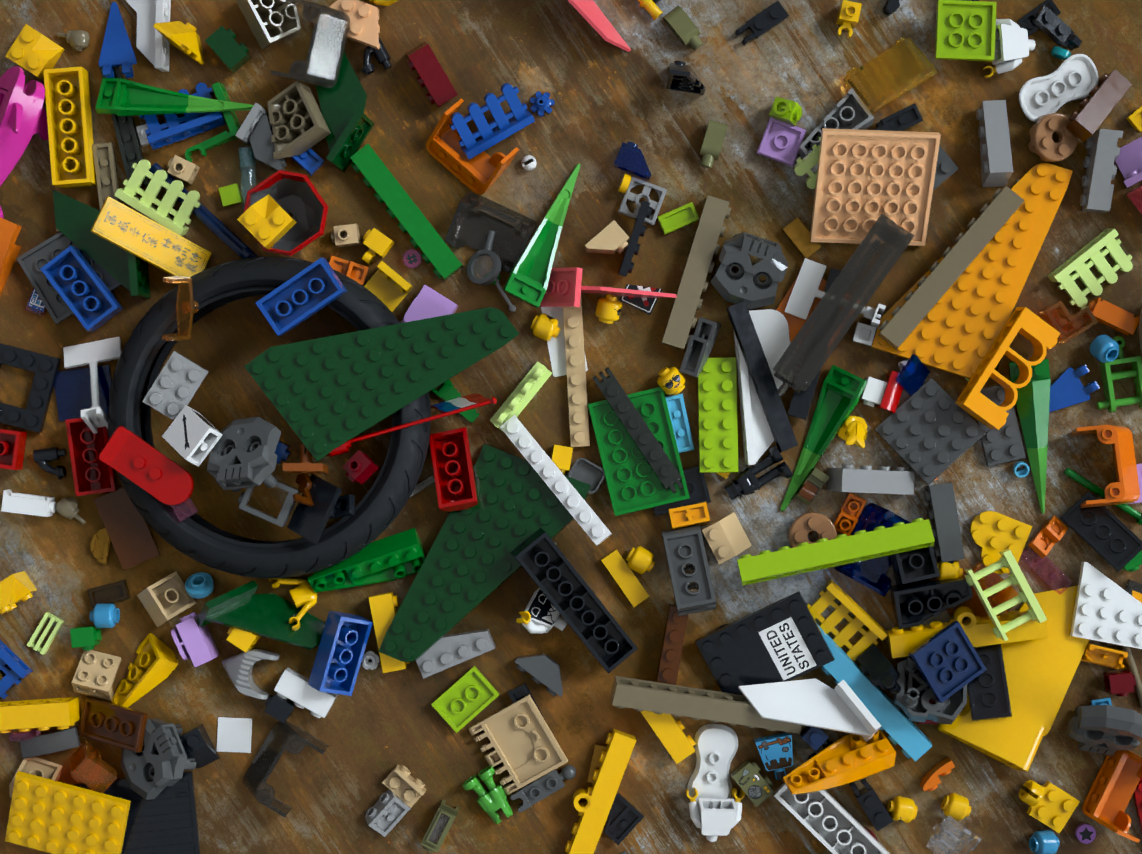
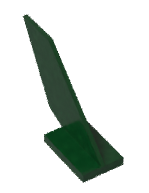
M330 32L311 62L321 113L331 132L326 137L329 154L326 159L345 172L352 161L350 157L359 150L374 123L364 114L367 94L334 33Z
M53 190L56 228L131 292V296L142 299L151 298L148 262L90 232L100 210Z
M255 580L206 602L197 619L200 627L216 622L309 650L319 646L326 624L306 612L300 619V628L297 631H293L292 627L297 625V622L289 624V619L296 617L301 608H296L294 604L275 593L255 594L258 588Z

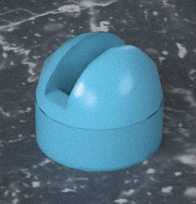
M1019 461L1013 465V473L1016 476L1023 478L1028 475L1030 468L1025 462Z

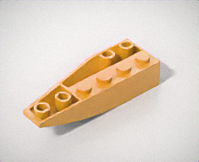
M880 729L867 742L861 735L851 733L843 736L784 776L783 781L792 795L841 786L895 766L896 751Z

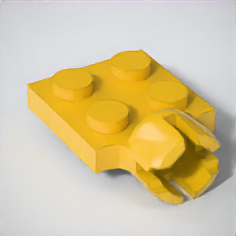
M1033 780L1026 781L1023 786L1030 790L1029 793L1021 788L1019 790V798L1029 805L1026 813L1060 834L1080 801L1048 780L1043 785H1039Z

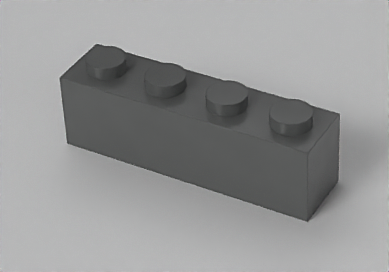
M946 482L927 485L926 490H924L925 501L929 503L927 516L929 521H932L933 528L931 529L936 546L933 547L935 558H938V561L941 562L965 559L953 483Z

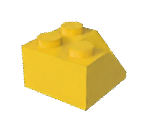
M25 24L5 57L44 81L43 70L53 69L65 49Z
M269 194L251 205L237 219L268 250L297 223Z
M25 571L14 573L0 582L1 615L17 608L16 604L21 600L26 602L33 597L32 593L37 590Z

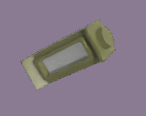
M444 799L421 842L423 848L431 853H438L460 809L457 806L454 809L446 805V800Z

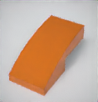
M332 255L330 256L329 265L333 270L348 276L361 285L364 284L369 267Z
M1054 515L1039 530L1028 546L1041 558H1044L1048 555L1054 544L1061 540L1068 527Z

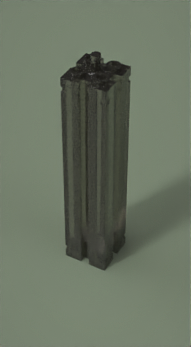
M880 215L772 369L775 372L774 376L783 382L777 390L779 394L783 396L789 387L798 393L801 390L806 392L914 238L913 234L895 224L894 221L885 215Z

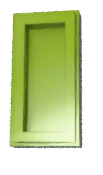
M693 202L657 217L664 235L700 220Z

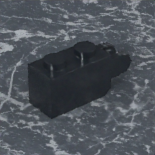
M872 644L856 658L861 663L859 666L861 671L865 675H871L868 679L875 687L879 685L884 691L888 689L892 694L900 692L901 687L896 681L899 679L900 673L875 644Z
M865 778L860 779V782L865 786L860 791H858L854 782H850L849 785L855 793V798L876 831L893 822L878 795Z

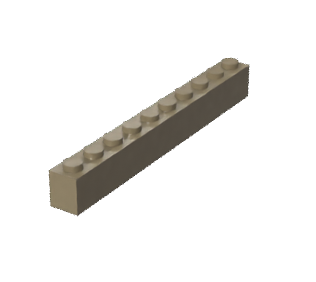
M1006 186L1003 190L999 188L992 196L993 202L990 205L986 203L979 211L981 216L978 219L973 218L967 225L969 230L965 234L961 232L954 240L957 244L952 249L950 247L946 249L942 254L944 259L940 263L937 261L929 269L932 273L927 278L925 276L922 277L917 283L919 288L915 292L910 291L904 299L906 303L902 307L898 305L892 312L894 317L890 322L886 320L880 326L881 332L879 336L895 350L906 340L1024 202V199Z
M621 676L614 677L610 695L612 705L621 709L626 707L633 708L636 711L646 710L656 714H671L675 717L686 716L694 720L706 719L714 723L726 722L733 726L739 724L749 728L759 727L768 731H783L787 734H800L802 727L799 724L762 718L744 695Z

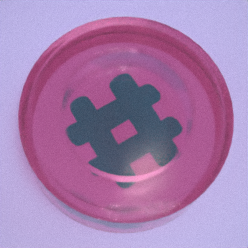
M409 249L403 254L402 260L406 267L415 269L420 266L422 256L417 250Z

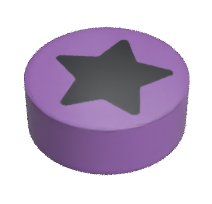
M1081 823L1075 829V836L1080 842L1088 844L1095 839L1096 831L1091 825Z

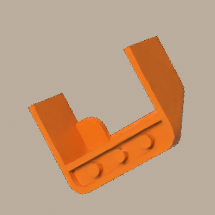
M461 98L444 112L426 143V149L430 155L477 195H483L508 168L519 149L516 147L507 156L501 152H496L491 157L483 151L469 160L458 142L461 138L457 130H452L450 127L452 124L451 115L458 112L464 102Z
M1114 425L1075 428L1071 432V436L1096 434L1097 439L1102 444H1112L1117 482L1110 483L1105 487V499L1084 501L1080 504V507L1130 504L1137 501L1140 496L1132 432L1127 427Z
M1116 750L1113 756L1107 755L1082 807L1083 813L1113 832L1139 843L1140 839L1128 833L1131 826V818L1124 812L1142 778V757L1129 750Z

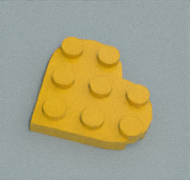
M985 511L973 517L970 522L969 532L973 542L981 547V561L984 567H987L999 561L1001 557L999 552L1005 549L1011 550L1018 563L1033 526L998 512ZM1003 567L993 573L1004 574L1010 572L1008 568Z

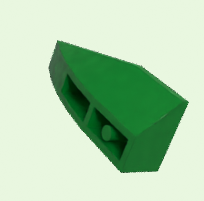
M412 528L370 543L348 559L329 568L317 571L308 577V581L315 593L394 581L419 572L426 555L416 529Z

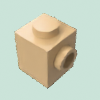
M177 155L171 158L167 165V172L191 185L200 169L196 164Z
M357 224L333 226L334 231L331 232L332 243H335L337 247L361 245L359 226Z

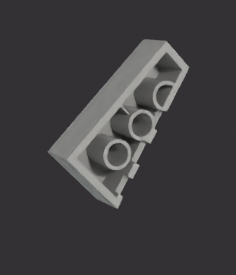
M853 88L847 92L829 115L823 119L820 125L800 145L798 153L802 158L813 151L812 146L815 144L817 146L820 145L819 137L821 136L822 128L865 130L873 124L874 116Z
M1006 100L982 101L976 111V117L979 120L978 136L980 138L982 187H1005L1013 173Z
M1099 129L1085 141L1087 156H1085L1083 161V167L1086 169L1081 181V185L1084 187L1083 194L1080 197L1081 211L1095 213L1110 211L1114 184H1111V180H1114L1117 172L1114 161L1120 154V147L1117 146L1118 138H1122L1123 131Z
M842 465V468H828V476L830 477L827 481L828 491L914 495L915 472L908 471L907 467H896V471H891L890 467L878 466V470H872V466L860 465V469H854V465Z
M489 629L448 634L443 636L416 662L424 679L495 649L496 645Z

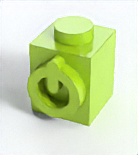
M775 97L769 115L796 126L797 121L802 116V107L795 101Z

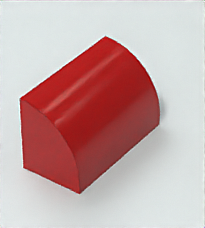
M888 371L885 380L887 385L881 403L876 408L891 413L896 412L907 376L895 371Z

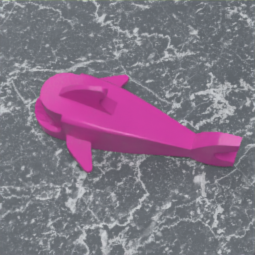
M18 66L8 69L0 77V186L18 163L34 134L38 133L43 140L49 139L47 114L43 106L45 98L44 85L41 82L32 80L24 86V71ZM0 207V217L4 219V215Z

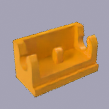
M706 502L668 509L672 530L710 523Z
M1088 643L1081 661L1123 669L1125 665L1122 662L1124 658L1128 657V652Z

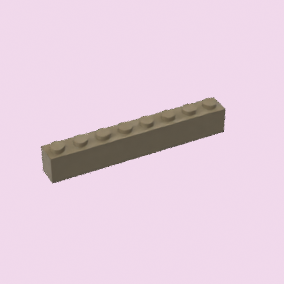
M709 195L706 197L677 290V298L674 300L663 335L662 344L681 350L688 346L691 337L689 335L690 328L694 329L697 318L694 317L695 312L700 310L703 302L700 296L702 291L706 292L709 283L706 277L708 273H712L714 263L711 261L713 255L717 256L720 244H717L719 236L723 237L726 226H723L725 218H729L732 209L728 207L730 203L728 201Z

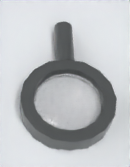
M488 230L484 249L474 253L468 262V277L477 285L491 284L496 280L501 271V260L492 251L495 231Z

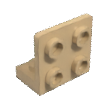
M84 650L71 682L74 692L111 701L114 694L112 685L122 661L121 657L93 650Z

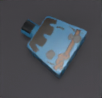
M784 732L754 739L766 771L774 770L775 779H783L786 776L785 768L793 766L792 735Z

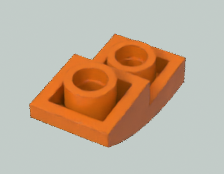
M851 492L847 494L834 522L836 531L847 534V536L851 535L858 522V517L867 502L866 499Z
M949 757L933 766L923 777L919 785L924 792L933 791L938 788V784L942 783L938 776H945L952 771L951 769L955 768Z

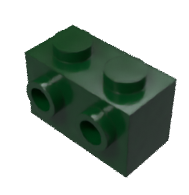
M221 26L205 42L227 67L235 73L251 59L247 54L249 50L242 42L238 44L234 40L237 36L230 28L226 30Z

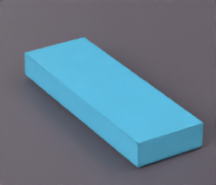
M683 393L665 397L678 452L694 450Z

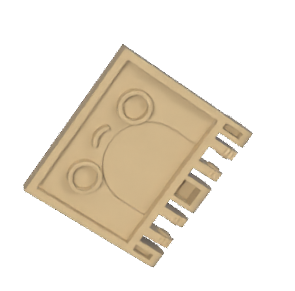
M530 694L468 728L471 735L484 730V732L474 737L476 742L481 741L485 737L489 738L490 742L481 746L480 750L482 752L492 747L495 748L484 755L489 766L494 767L503 762V765L495 769V775L505 770L509 772L510 775L503 777L499 781L501 785H504L513 780V782L503 787L507 795L568 762L566 755Z

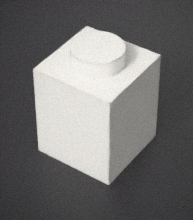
M866 377L865 380L868 383L859 399L864 400L863 404L874 407L875 404L880 405L887 382Z

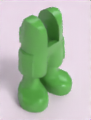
M488 766L479 771L478 776L486 784L489 792L484 790L476 774L468 778L462 784V787L467 791L474 790L478 794L476 801L481 809L487 812L494 823L499 824L502 820L497 812L498 809L501 808L508 818L513 815V811L501 785H495L494 768Z

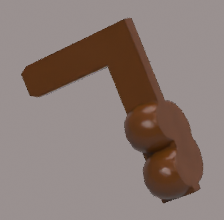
M306 473L298 474L296 483L299 485L298 490L303 493L304 497L294 494L293 499L296 502L312 507L314 504L309 492L312 487L310 476Z

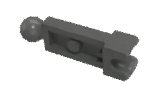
M565 765L561 773H558L557 769L511 793L510 798L512 800L517 798L523 800V803L518 807V812L525 811L531 805L565 786L563 780L573 779L576 775V769L572 765Z

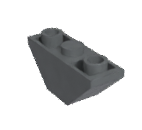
M266 114L262 115L250 137L254 156L258 161L277 171H285L284 167L287 166L285 158L275 160L273 157L275 148L271 139V135H273L272 125L270 124L269 117Z
M545 653L517 656L515 663L520 671L530 673L532 675L531 679L539 685L543 683L547 686L546 690L553 696H562L563 687L560 665Z

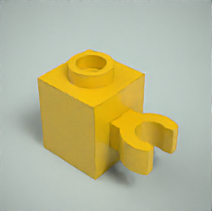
M847 0L841 2L836 24L841 26L837 31V36L841 35L842 30L848 31L847 38L852 36V27L855 28L859 21L861 3Z
M373 228L372 231L369 229L363 237V244L369 250L364 254L362 260L370 264L376 254L384 258L394 245V242L377 229Z

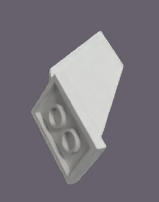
M816 678L738 686L746 699L764 719L858 734L866 742L881 727L880 723L844 680L838 683L834 689Z

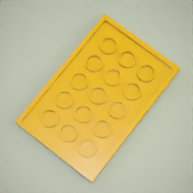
M18 771L15 775L5 841L51 854H121L131 801Z

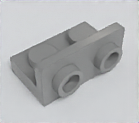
M388 789L380 796L376 804L367 810L365 819L368 826L386 837L411 808Z

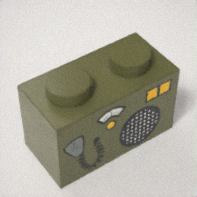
M747 759L730 774L757 807L774 793L772 789L774 784L767 776L762 777L759 773L761 769L755 761L751 763Z

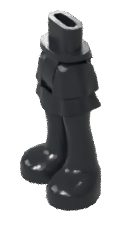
M775 445L769 449L767 457L756 465L741 471L734 480H731L729 485L724 487L731 500L739 496L740 498L743 497L742 494H753L766 483L780 476L787 479L793 476L788 465L783 461L759 478L756 477L761 471L783 460Z

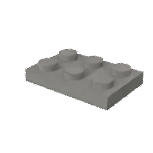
M174 351L142 402L170 419L175 420L184 406L189 404L209 371Z

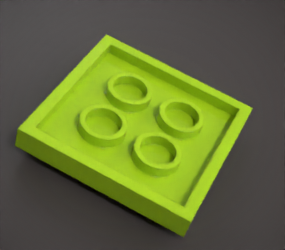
M938 0L935 59L993 62L995 58L997 2Z

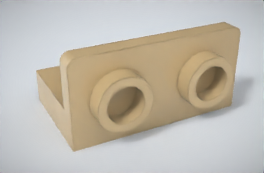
M397 765L382 783L411 808L424 795L427 789L424 788L425 784L417 778L415 780L410 775L411 772L403 765L402 767Z

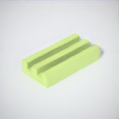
M46 612L27 646L32 647L35 651H39L42 655L46 654L64 621L50 612ZM48 618H51L42 635L40 636L38 642L35 644L34 642L36 641L38 635L40 634L41 630L46 624ZM56 621L57 624L55 628L53 629L51 635L49 636L43 648H41L40 646L43 640L45 639L46 635L51 629L53 623Z

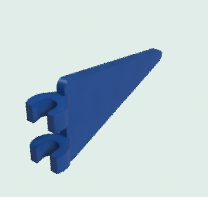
M112 2L98 65L100 68H103V76H106V78H115L113 67L122 66V73L125 74V78H134L132 65L136 64L137 60L118 4Z
M1081 365L1075 370L1071 367L1067 368L1050 386L1049 412L1090 400L1089 394L1100 388L1096 381L1083 386L1079 377L1089 372L1086 365Z

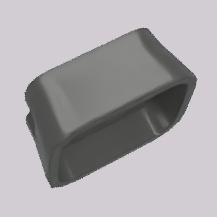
M578 458L569 471L568 477L591 485L588 493L593 494L604 480L605 473L601 467L589 460Z

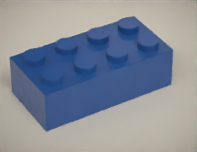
M69 246L40 268L87 331L94 332L124 309L77 247Z
M320 258L256 302V305L276 334L283 336L346 293L347 290L327 260Z
M329 610L308 685L320 692L352 696L373 622L362 616Z

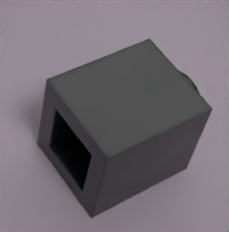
M276 693L274 696L270 695L264 705L267 707L264 712L284 724L296 706L288 698L285 700Z

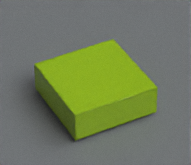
M237 183L218 188L223 207L243 203Z

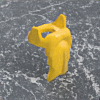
M848 416L838 431V436L846 441V445L856 444L860 448H865L864 441L867 438L866 421L859 416Z

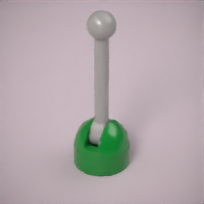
M499 273V276L491 285L497 286L509 306V311L515 312L516 306L512 305L499 284L501 279Z

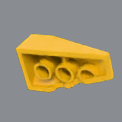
M181 21L154 24L153 27L169 43L203 66L205 62L200 36L195 32L197 28L188 22L184 24Z
M149 633L139 645L136 651L138 656L134 663L129 664L128 675L126 679L121 680L111 700L113 704L128 708L168 678L172 671L176 669L178 661L174 652L152 633Z

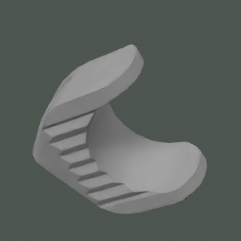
M251 649L246 653L243 651L224 659L222 665L233 685L240 693L258 699H268L269 693L260 689L255 684L252 670L257 661L262 659L279 660L280 654L263 649Z

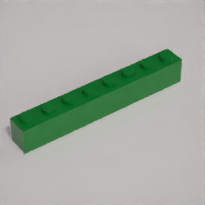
M366 144L350 157L353 161L351 166L357 173L362 172L365 176L362 179L368 188L373 187L376 193L374 195L380 203H386L388 214L392 219L396 217L400 221L397 224L404 234L406 232L410 234L412 238L409 241L416 249L420 247L424 252L421 256L427 264L431 262L434 265L433 272L439 279L443 277L446 281L464 267L369 144Z

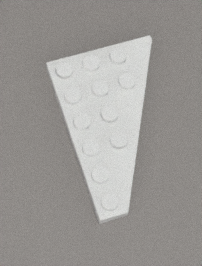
M1082 562L1070 636L1142 649V603L1091 564Z

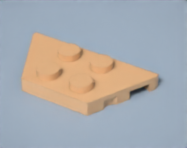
M337 0L312 22L316 27L372 48L380 49L379 9L376 6L359 0Z

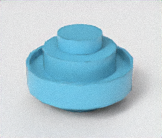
M195 573L186 580L185 589L192 598H204L212 593L214 581L208 573Z

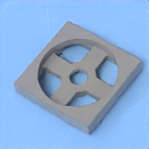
M255 102L235 136L243 143L250 145L251 135L262 115L266 114L268 116V112Z
M631 176L629 187L618 213L636 219L641 206L639 199L644 197L647 202H650L649 207L655 210L653 215L645 218L644 223L654 226L667 189ZM644 185L642 193L637 195L630 192L635 186ZM652 188L657 192L659 202L650 200L649 194ZM627 199L636 203L637 207L634 213L628 210L626 205Z

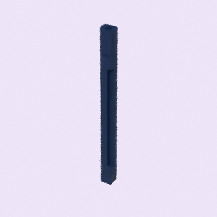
M155 163L149 171L154 174L157 170L164 169L158 163ZM166 171V182L171 184L175 179ZM183 188L182 192L188 194V191ZM178 197L177 199L181 203H183L184 199ZM201 204L199 208H194L192 213L242 259L259 257L204 205Z

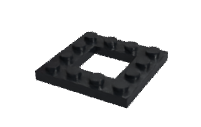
M0 343V368L1 364H6L35 372L26 409L0 402V423L42 433L61 361L60 358Z

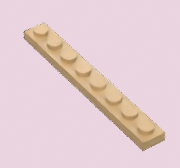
M580 296V307H563L571 447L590 446L582 299Z

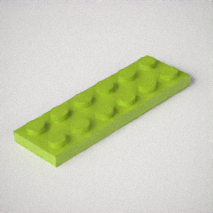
M736 357L708 358L698 376L699 473H738Z

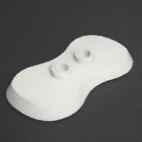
M1075 54L1068 57L1053 73L1027 81L1019 93L1020 106L1026 117L1033 122H1037L1039 116L1056 113L1062 105L1069 101L1088 97L1090 90L1095 85L1098 86L1099 76L1095 64L1087 55Z
M713 723L703 725L698 729L694 737L696 743L694 745L696 750V767L688 782L689 795H694L695 787L698 791V796L695 798L696 802H698V798L730 799L732 784L729 769L738 749V737L735 731L726 725Z

